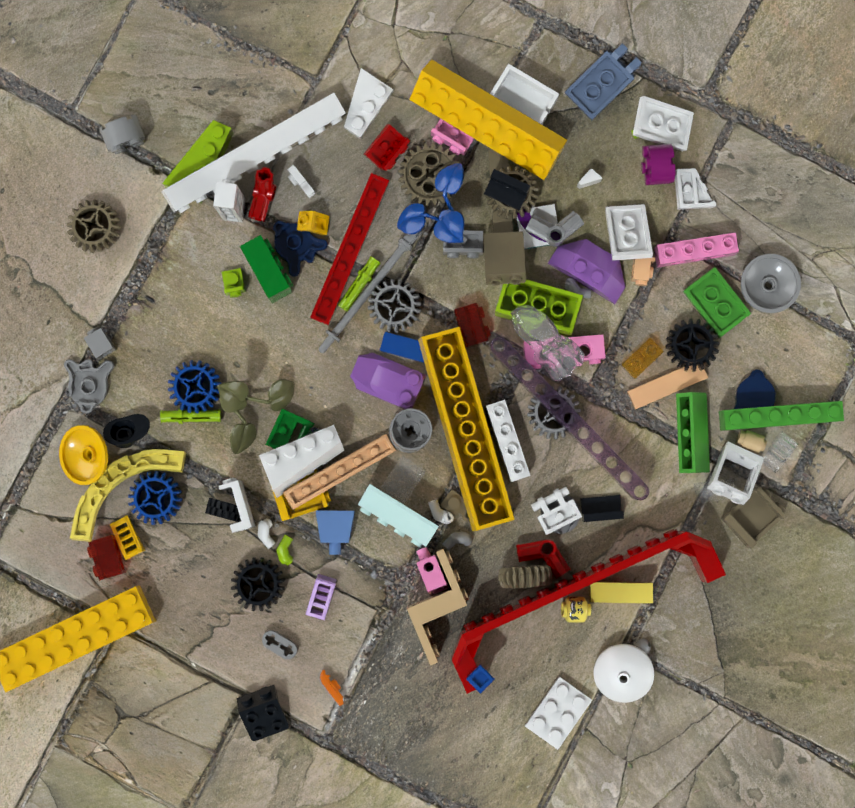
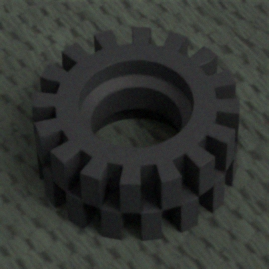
M209 498L205 511L206 514L240 522L241 518L237 505Z

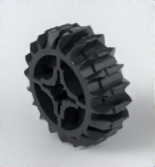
M689 319L688 325L682 320L681 326L675 324V330H670L669 334L671 336L666 338L669 344L665 345V349L671 350L667 352V356H674L671 359V363L678 361L677 368L685 365L684 371L686 372L689 366H692V372L696 371V366H698L700 371L704 369V365L709 367L711 365L709 360L715 361L716 359L713 354L719 353V350L714 347H718L720 342L713 341L717 339L718 335H711L714 328L711 327L707 330L708 323L705 322L701 326L700 319L696 321V324H693V319ZM688 331V339L681 341V343H676L678 336ZM696 332L703 335L706 339V342L705 340L697 338ZM691 339L696 344L694 351L688 346ZM708 348L707 354L696 360L697 351ZM678 349L687 352L689 359L683 357Z
M253 557V564L247 559L245 560L247 567L239 564L238 567L241 572L234 571L238 579L232 578L231 582L237 583V586H232L231 590H238V593H235L233 596L234 598L239 595L241 596L238 604L246 601L245 609L250 604H252V611L256 610L257 605H259V610L263 611V604L270 609V601L274 604L278 603L277 599L274 598L275 596L282 598L283 595L278 590H285V587L279 586V583L285 582V579L278 578L279 575L283 574L282 571L277 573L274 571L278 568L277 564L272 568L270 567L272 560H268L264 564L265 559L261 557L260 562L257 563V558ZM252 568H263L257 577L246 575ZM268 572L273 577L274 589L266 583L265 579ZM261 578L263 588L259 587L255 590L253 581H258ZM243 580L250 585L249 596L243 590ZM259 591L271 594L265 600H254Z

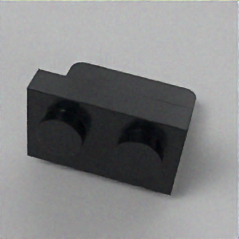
M275 685L263 687L260 690L237 698L238 713L252 741L266 738L289 728L288 721L279 704Z

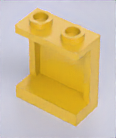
M317 468L314 470L312 474H310L309 476L306 475L297 483H300L305 479L311 477L312 475L318 473ZM327 490L292 510L284 494L278 498L274 494L282 521L329 507L328 502H331Z

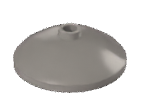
M764 254L756 257L748 263L741 276V291L745 300L751 307L763 313H778L786 310L796 301L800 293L801 279L799 272L790 260L781 255ZM766 282H769L771 284L770 289H767L765 287Z

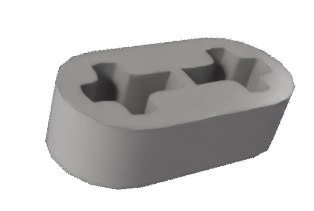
M267 631L262 637L263 645L284 659H292L297 654V645L277 631ZM267 635H275L274 639L279 642V645L275 643L269 645L267 643ZM281 644L285 647L291 645L293 654L285 655V649L280 647Z

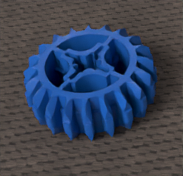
M190 360V367H188L186 362H183V370L177 366L176 370L179 373H171L175 380H168L169 384L174 385V387L168 388L169 392H174V394L170 395V399L177 398L174 405L178 406L181 404L180 410L182 411L188 406V413H191L193 408L195 413H199L200 407L203 411H207L206 404L213 407L214 404L211 400H219L214 394H219V390L216 387L222 383L215 382V380L219 379L220 376L218 374L212 376L216 369L211 368L208 371L210 366L208 363L202 368V361L198 360L196 366L195 362ZM200 371L199 374L191 380L184 378V376L189 372ZM205 375H207L210 381V391L203 387ZM180 382L187 388L185 399H183L180 393ZM187 382L191 384H195V382H198L197 386L201 390H203V392L199 390H194V392H192L193 388L190 387L191 385L187 384ZM197 394L206 396L200 402L189 403Z
M155 471L154 477L151 472H147V479L144 475H140L142 482L134 480L137 488L130 487V490L134 491V495H128V498H134V502L128 503L129 506H136L131 512H140L136 517L137 519L145 516L144 523H148L151 518V525H155L157 519L159 524H163V517L165 520L170 521L169 513L176 516L177 513L173 509L181 508L180 505L176 504V501L180 502L183 500L176 496V494L182 493V490L175 491L179 483L171 484L174 480L173 477H169L166 480L167 473H163L160 478L159 471ZM158 481L163 483L166 488L157 491L150 483ZM145 487L147 497L141 503L140 494L143 488ZM153 493L155 495L161 494L157 498L158 503H156V501L150 502L153 498ZM170 493V504L165 509L164 498ZM154 505L161 513L153 515L145 511L144 508Z

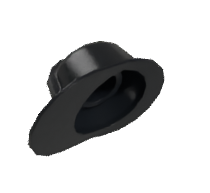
M142 414L118 418L106 424L103 429V436L109 444L119 448H129L148 433L150 422Z

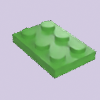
M715 267L683 291L710 328H714L713 331L718 335V338L722 337L751 314Z

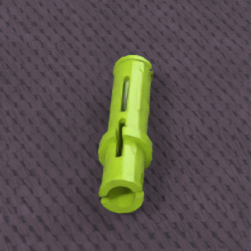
M370 256L362 270L358 271L355 281L338 303L340 308L346 312L351 308L368 281L372 280L373 273L381 264L378 260Z
M180 408L178 410H161L160 421L161 423L178 422L179 424L184 422H221V409L199 410V413H195V410L188 413L187 410L182 411Z

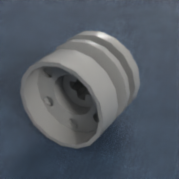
M412 408L402 410L396 414L389 428L391 443L395 448L405 453L418 452L424 448L432 434V425L428 416L422 411ZM409 427H412V432H414L415 435L411 434V436L408 437L407 432L404 430H408Z

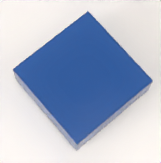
M481 664L466 678L480 694L495 680Z

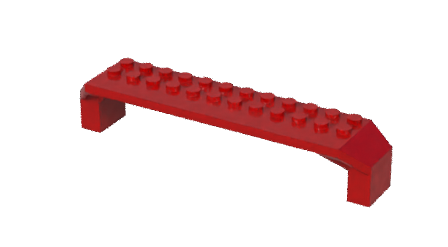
M669 530L663 533L664 537L661 539L654 537L645 542L646 545L643 547L637 545L628 549V554L624 556L617 554L610 557V562L606 564L600 562L591 566L592 570L587 573L585 571L572 575L573 579L569 581L565 579L554 583L555 587L552 589L545 587L536 592L537 595L532 598L528 595L519 599V604L515 606L508 604L501 607V612L495 615L491 612L482 616V621L475 623L473 620L464 624V629L460 631L451 659L466 693L468 694L476 690L466 678L478 667L474 657L484 633L667 549L690 556L701 582H712L725 576L726 573L711 541L687 531Z

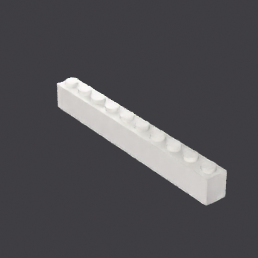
M332 93L161 192L172 211L178 210L182 213L190 208L189 203L195 200L197 203L208 198L206 194L212 190L215 194L216 182H222V180L236 182L242 178L240 174L247 171L250 174L259 168L257 164L263 161L267 164L276 159L274 156L276 153L281 151L283 155L293 149L291 147L292 144L298 142L300 145L309 140L308 135L314 132L317 135L326 130L325 125L330 122L333 126L342 121L341 116L346 114L335 93Z

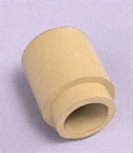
M746 429L745 431H739L735 445L759 454L760 451L763 452L765 450L767 441L764 440V435Z

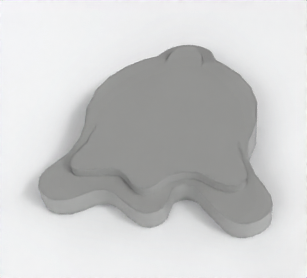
M68 359L64 362V367L69 373V395L79 405L81 412L90 414L106 398L109 388L108 376L113 371L115 365L112 361L106 360L98 368H95L93 361L90 359L80 364Z

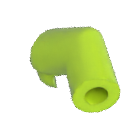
M284 535L276 551L280 563L290 565L293 562V557L289 555L288 547L293 539L287 535Z

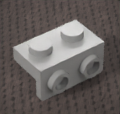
M463 230L462 243H447L443 241V255H447V258H459V255H467V258L471 259L479 258V255H483V231Z

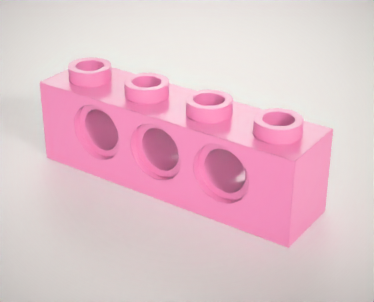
M736 233L659 244L654 248L657 268L735 256L739 249Z
M603 334L523 342L525 367L530 366V370L542 369L541 365L557 368L561 367L562 363H569V366H579L581 362L589 361L590 365L600 364L601 360L606 358ZM580 346H586L589 349L587 356H582L579 353ZM564 347L569 350L567 358L559 355L560 348ZM542 349L548 350L550 357L542 359L539 356V351Z

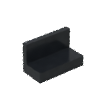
M494 169L484 195L520 211L530 190V185Z
M620 495L580 498L582 522L624 519Z

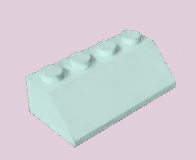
M369 484L358 503L361 506V512L368 516L374 514L378 517L377 521L386 527L388 524L395 527V533L402 537L405 534L412 538L411 542L420 548L422 545H428L439 527Z

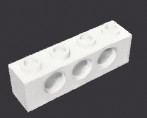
M232 180L216 182L214 208L223 220L243 223L246 199L238 185L234 184Z
M502 400L487 405L485 408L510 482L530 476L506 401Z

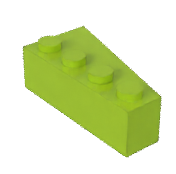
M213 120L162 184L165 188L224 156L234 134L232 129Z

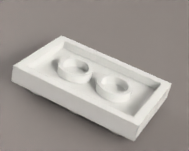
M642 96L639 99L633 136L658 144H672L673 149L682 152L686 151L694 112Z
M645 204L606 207L605 214L612 260L652 258L653 251Z
M559 676L526 722L525 727L558 750L592 699Z

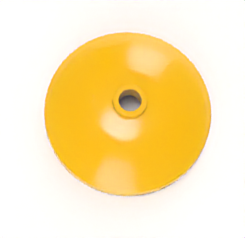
M87 425L72 427L65 433L59 447L60 464L65 475L72 482L79 485L93 484L103 476L108 463V451L103 437L96 429Z

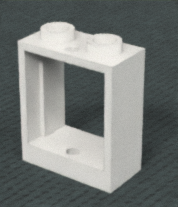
M727 442L721 449L707 489L716 495L730 499L733 503L744 505L751 497L764 458L731 442ZM725 459L751 470L743 492L718 481Z

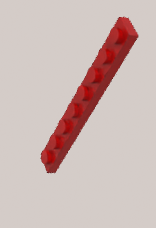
M373 173L370 174L312 311L311 319L329 326L388 187L389 180Z

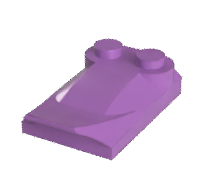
M371 352L358 356L350 377L354 381L356 389L403 409H413L426 375Z

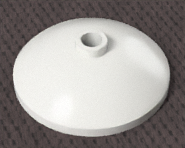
M617 644L608 647L598 656L594 665V680L600 692L607 698L622 703L633 702L642 698L650 690L654 681V667L649 656L640 648L630 644ZM621 676H626L627 679H626V680H621L620 677H621Z

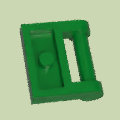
M281 409L265 445L276 449L288 444L298 423L303 424L297 440L308 435L310 428L313 429L315 423Z

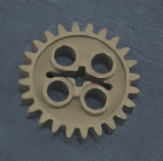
M424 143V149L417 145V152L410 149L411 157L405 155L404 160L406 163H400V166L404 168L398 170V174L403 176L399 178V182L404 183L401 186V190L407 189L405 196L412 195L411 202L418 199V204H422L424 201L426 207L429 206L430 202L436 207L437 201L444 205L443 192H439L435 188L436 176L443 168L460 163V161H453L455 154L449 156V148L442 151V145L438 149L435 148L434 143H432L431 148H428L427 144ZM429 158H434L437 163L435 165H428L426 161ZM441 164H444V167L436 170ZM414 170H419L422 175L415 178L411 173ZM427 172H429L430 174L434 172V178L430 176L426 178ZM423 181L420 186H416L417 183ZM426 185H432L434 191L427 193L423 188ZM447 193V197H448V199H449V201H450V200H451V196H450L449 193Z

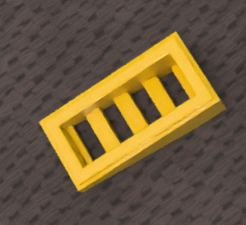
M128 515L110 524L125 560L146 551ZM127 523V527L118 531V526ZM130 530V534L121 537L120 534ZM133 537L134 541L126 545L124 544L125 540ZM136 544L137 548L128 552L127 548Z

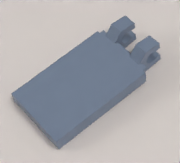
M623 43L613 53L606 51L565 91V94L591 121L634 80L635 75L633 73L642 64L637 57L627 67L619 60L628 50Z

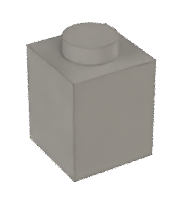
M93 328L87 332L88 336L84 337L93 355L98 360L116 351L106 331L102 328Z

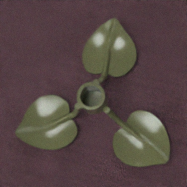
M281 379L274 382L268 392L269 400L249 397L248 386L241 381H230L217 385L222 409L227 413H236L242 421V424H236L230 434L232 452L235 455L243 452L254 442L256 437L255 425L252 423L246 424L245 418L239 412V410H243L246 407V400L264 404L271 403L273 411H280L290 403L293 397V381Z

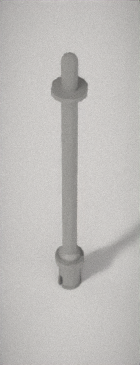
M421 231L412 235L406 234L398 240V248L332 332L326 330L328 337L319 347L320 353H325L335 340L338 343L340 342L339 334L405 251H411L412 245L422 234Z

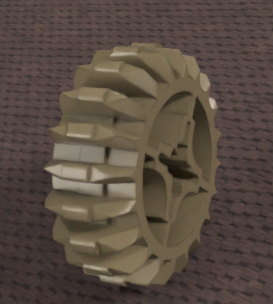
M507 166V172L500 168V172L530 185L528 198L524 201L520 211L505 206L497 200H488V205L495 204L491 209L493 212L499 209V217L503 212L506 213L505 219L509 218V214H513V219H516L517 213L524 217L523 210L530 213L531 209L529 206L535 207L536 203L533 200H538V195L534 193L538 192L539 188L532 187L537 181H529L532 178V174L530 173L525 176L526 169H523L520 173L518 172V166H515V171H511V166Z
M94 199L92 205L86 200L85 207L79 203L78 207L80 210L72 209L75 215L68 216L72 222L67 223V227L72 229L68 230L67 233L73 235L70 240L76 242V247L80 248L82 246L83 251L86 252L89 249L91 253H94L96 248L98 252H102V246L109 249L108 242L115 244L112 238L113 236L119 237L115 230H120L121 227L115 224L119 223L120 219L115 217L117 212L115 210L111 211L112 207L110 205L105 207L104 201H101L98 205V201ZM90 212H96L89 219L83 218ZM103 213L107 216L108 228L102 226L103 218L101 216ZM87 224H96L99 228L91 229ZM79 225H83L86 228L85 240L80 235ZM98 234H105L101 239L92 241Z
M548 565L503 567L499 569L498 575L502 588L549 586L552 584L553 578L551 567Z

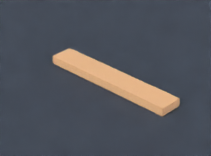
M385 434L289 488L283 494L293 510L396 450L388 435Z

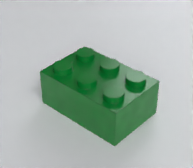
M259 235L240 246L272 304L293 293L291 287L294 285L287 273L283 274L281 272L284 267L277 255L273 257L272 253L275 251L267 238L263 239Z

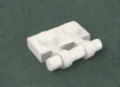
M567 487L560 490L556 489L545 498L540 497L537 499V502L531 504L534 512L542 509L544 513L537 518L546 535L582 517L573 499L565 502L563 497L570 494ZM557 500L560 506L549 510L547 505Z

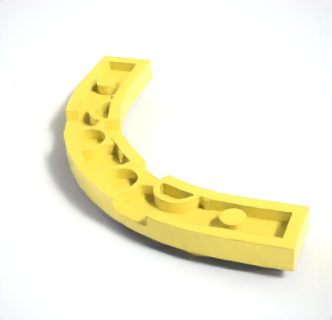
M165 449L143 450L130 456L126 455L108 465L103 476L97 482L91 484L84 496H81L75 511L70 539L92 542L96 517L103 501L124 480L147 471L183 473L186 458L185 451Z

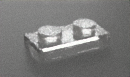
M735 478L718 480L736 488ZM709 481L694 483L697 503L728 499L724 496L716 495L707 489Z

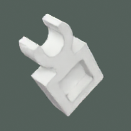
M294 165L287 169L290 174L288 178L294 186L298 184L308 198L315 195V191Z

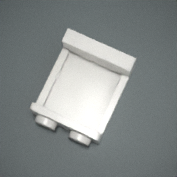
M236 478L222 481L223 485H220L219 489L228 490L232 488L241 522L230 525L232 533L256 527L243 482Z

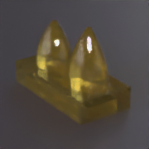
M649 338L621 366L633 379H636L664 351Z

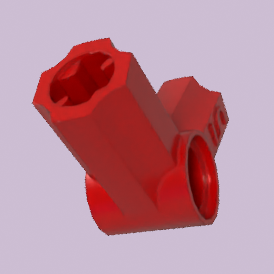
M263 167L257 170L255 175V185L252 193L253 200L248 217L257 221L265 222L270 202L273 201L276 191V185L273 184L274 174L271 173L269 168Z
M549 539L516 545L519 562L543 558L546 564L551 567V572L555 578L562 576L570 570L556 544ZM544 543L552 545L551 553L544 554L542 552V545Z

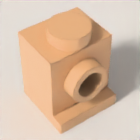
M655 257L633 259L631 281L635 282V285L647 286L649 278L652 279L654 267H651V264L655 262Z

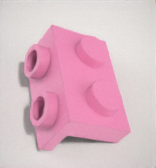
M442 119L431 130L432 140L440 145L444 143L449 146V150L456 155L462 154L464 156L474 141V138Z

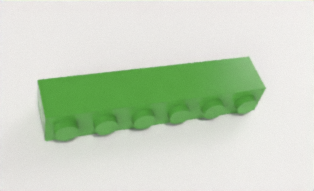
M842 401L718 411L720 431L844 421Z

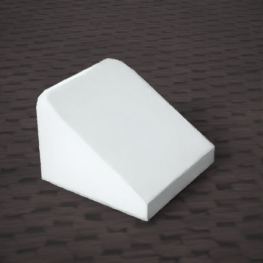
M590 169L578 182L577 187L581 189L599 183L602 177L593 169Z

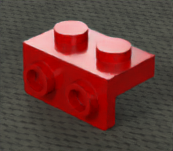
M387 124L363 155L380 170L387 171L395 165L396 158L407 150V144L410 140L402 136L390 124Z

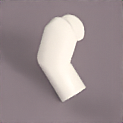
M437 499L428 502L433 518L443 524L453 522V514L441 509Z
M266 518L258 524V537L270 549L276 542L269 535V530L273 526L272 521Z

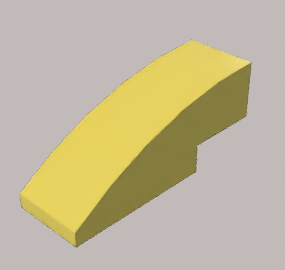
M595 582L590 585V602L653 603V583Z

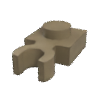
M451 489L440 506L455 517L458 513L462 514L463 520L470 522L466 517L467 510L464 506L463 497Z

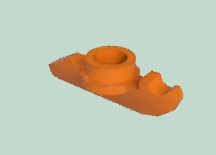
M322 670L320 674L322 684L337 704L342 706L344 703L343 696L339 692L341 689L340 685L335 679L330 681V675H326L325 670Z

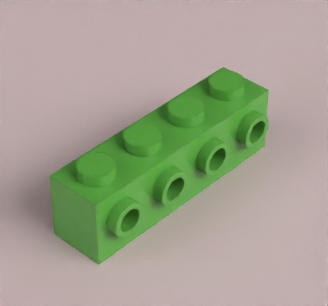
M676 393L679 473H709L707 393Z

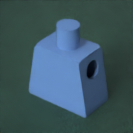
M316 510L320 542L329 543V555H341V543H350L355 511Z

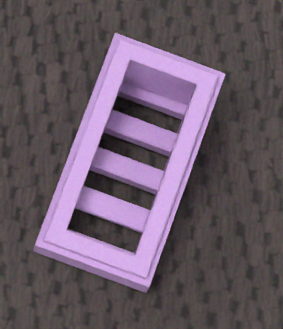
M321 574L317 575L305 615L325 620L336 579ZM319 583L330 586V588L319 585ZM317 590H319V591H322V592H325V593H329V594H328V596H326V595H323V594H320V593H316V592H317ZM314 599H320L326 601V603L324 604L321 602L314 601ZM312 606H316L324 610L323 612L312 609Z

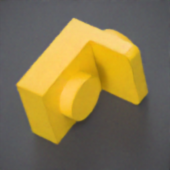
M300 211L297 230L327 235L329 216L316 211Z

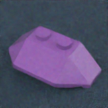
M587 239L558 246L548 262L555 269L570 278H574L578 283L591 289V291L614 305L625 289L620 260H612L610 253Z

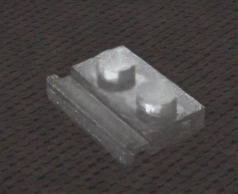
M401 456L380 489L405 505L426 471L404 456Z

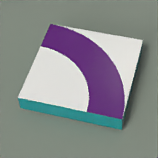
M555 204L530 208V213L523 210L524 217L517 213L519 232L523 231L524 250L549 246L548 242L529 233L525 229L533 214L556 225L558 221ZM558 232L550 234V237L555 241L561 239Z

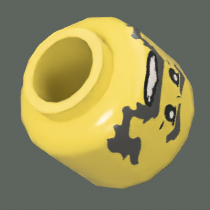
M567 597L561 603V616L569 623H583L586 621L587 616L591 615V604H587L584 597Z

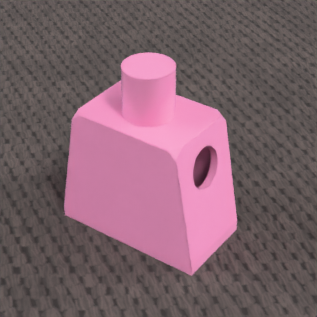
M428 547L416 551L420 560L416 564L429 595L432 596L449 589L436 556L430 555ZM432 566L433 570L427 572L426 568Z

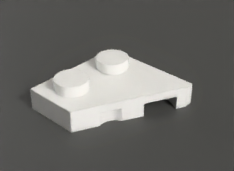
M695 168L675 170L678 210L716 207V202L710 198L707 193L708 189L700 180V176Z

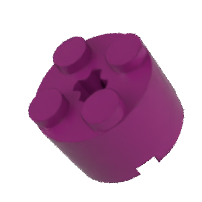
M672 144L642 146V156L645 158V162H641L642 174H645V185H661L674 182L675 164H673L672 158L675 156Z

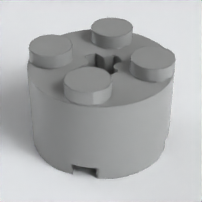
M131 115L132 119L127 120L126 116L106 123V128H99L108 151L120 154L126 151L125 147L132 145L133 147H138L144 144L145 135L137 115Z

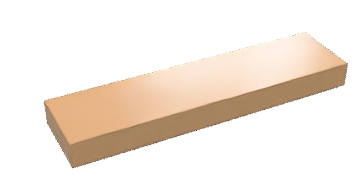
M689 366L686 372L683 367L629 390L627 393L636 410L708 379L705 369L700 371L698 366H696V371L692 372V366Z

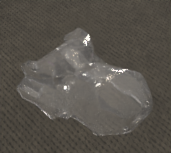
M529 305L518 306L511 311L510 314L512 315L511 319L513 320L512 324L514 325L515 332L523 341L531 345V349L535 352L534 361L547 370L552 381H561L563 378L570 377L575 367L582 366L584 360L583 351L574 341L566 336L559 335L556 326L546 314Z

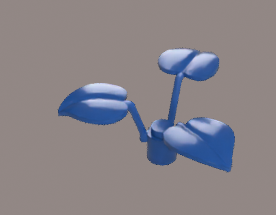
M461 163L443 168L435 179V188L439 192H443V197L449 209L443 210L438 218L425 213V206L423 204L415 203L409 205L403 210L398 219L397 227L405 234H416L422 230L426 222L425 217L437 221L434 226V235L439 240L447 243L463 242V215L458 211H454L455 209L451 206L447 197V193L455 194L462 185L464 169Z

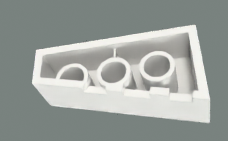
M332 425L261 454L259 457L272 490L278 498L285 490L298 484L297 482L306 475L312 474L320 465L326 464L343 452L344 448L335 426Z

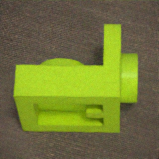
M241 268L221 272L226 296L230 295V298L242 296L241 293L246 292Z

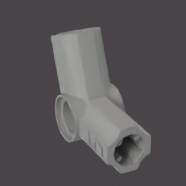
M574 211L556 225L533 214L525 230L545 240L550 246L557 247L582 227L584 222ZM558 232L561 239L555 241L550 237V234Z

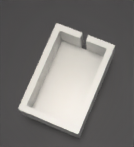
M510 64L507 65L490 93L543 125L559 97V93Z

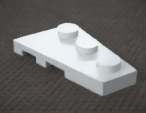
M362 68L360 69L344 125L346 130L359 139L363 137L393 93L392 88Z

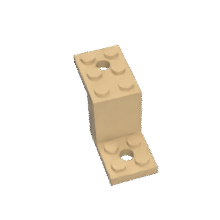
M443 548L437 550L436 553L451 588L407 606V611L430 666L438 663L437 657L440 656L436 644H431L430 638H432V634L428 625L424 626L423 624L467 606L466 601L469 600L465 589H460L458 585L461 579L457 570H452L450 566L453 560L449 550L445 552Z

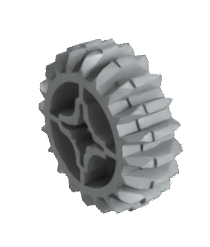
M391 279L390 286L387 285L386 281H383L385 288L382 289L380 285H377L376 288L379 293L372 291L371 294L375 299H368L370 303L374 304L368 306V310L375 311L369 314L370 318L377 316L374 324H378L381 321L380 329L387 325V332H390L391 327H394L395 333H398V326H401L402 330L406 331L404 324L407 323L408 326L412 327L413 324L410 319L418 320L413 314L421 313V310L415 308L421 306V302H415L419 298V294L412 295L415 292L414 287L407 290L409 288L408 282L402 287V280H399L398 285H395L394 279ZM395 291L391 299L380 300L385 293ZM401 292L408 296L411 307L401 303ZM397 297V304L400 307L396 308L392 315V307H389V305L393 304ZM378 305L389 310L388 320L381 316L378 311ZM409 312L404 319L394 322L398 313Z
M550 386L549 393L546 388H543L542 392L544 395L536 392L535 394L539 399L531 398L530 401L535 403V405H528V409L533 410V412L527 413V416L534 417L533 420L529 421V424H537L533 430L536 431L540 428L539 436L547 432L546 439H550L551 433L554 434L555 440L558 439V433L561 434L562 438H565V430L571 434L573 431L570 426L574 428L578 426L573 420H580V417L575 416V413H580L581 409L574 408V406L579 404V401L572 403L571 400L575 398V395L573 394L568 398L569 390L566 389L562 394V387L560 386L557 392H554V386ZM559 397L564 401L559 405H553L546 398ZM540 403L546 409V416L542 420H539L538 417ZM568 405L570 418L566 423L562 416V410ZM562 406L558 410V417L553 416L550 417L548 420L546 419L549 416L550 408L554 410ZM554 420L562 428L550 429L544 425L548 421Z

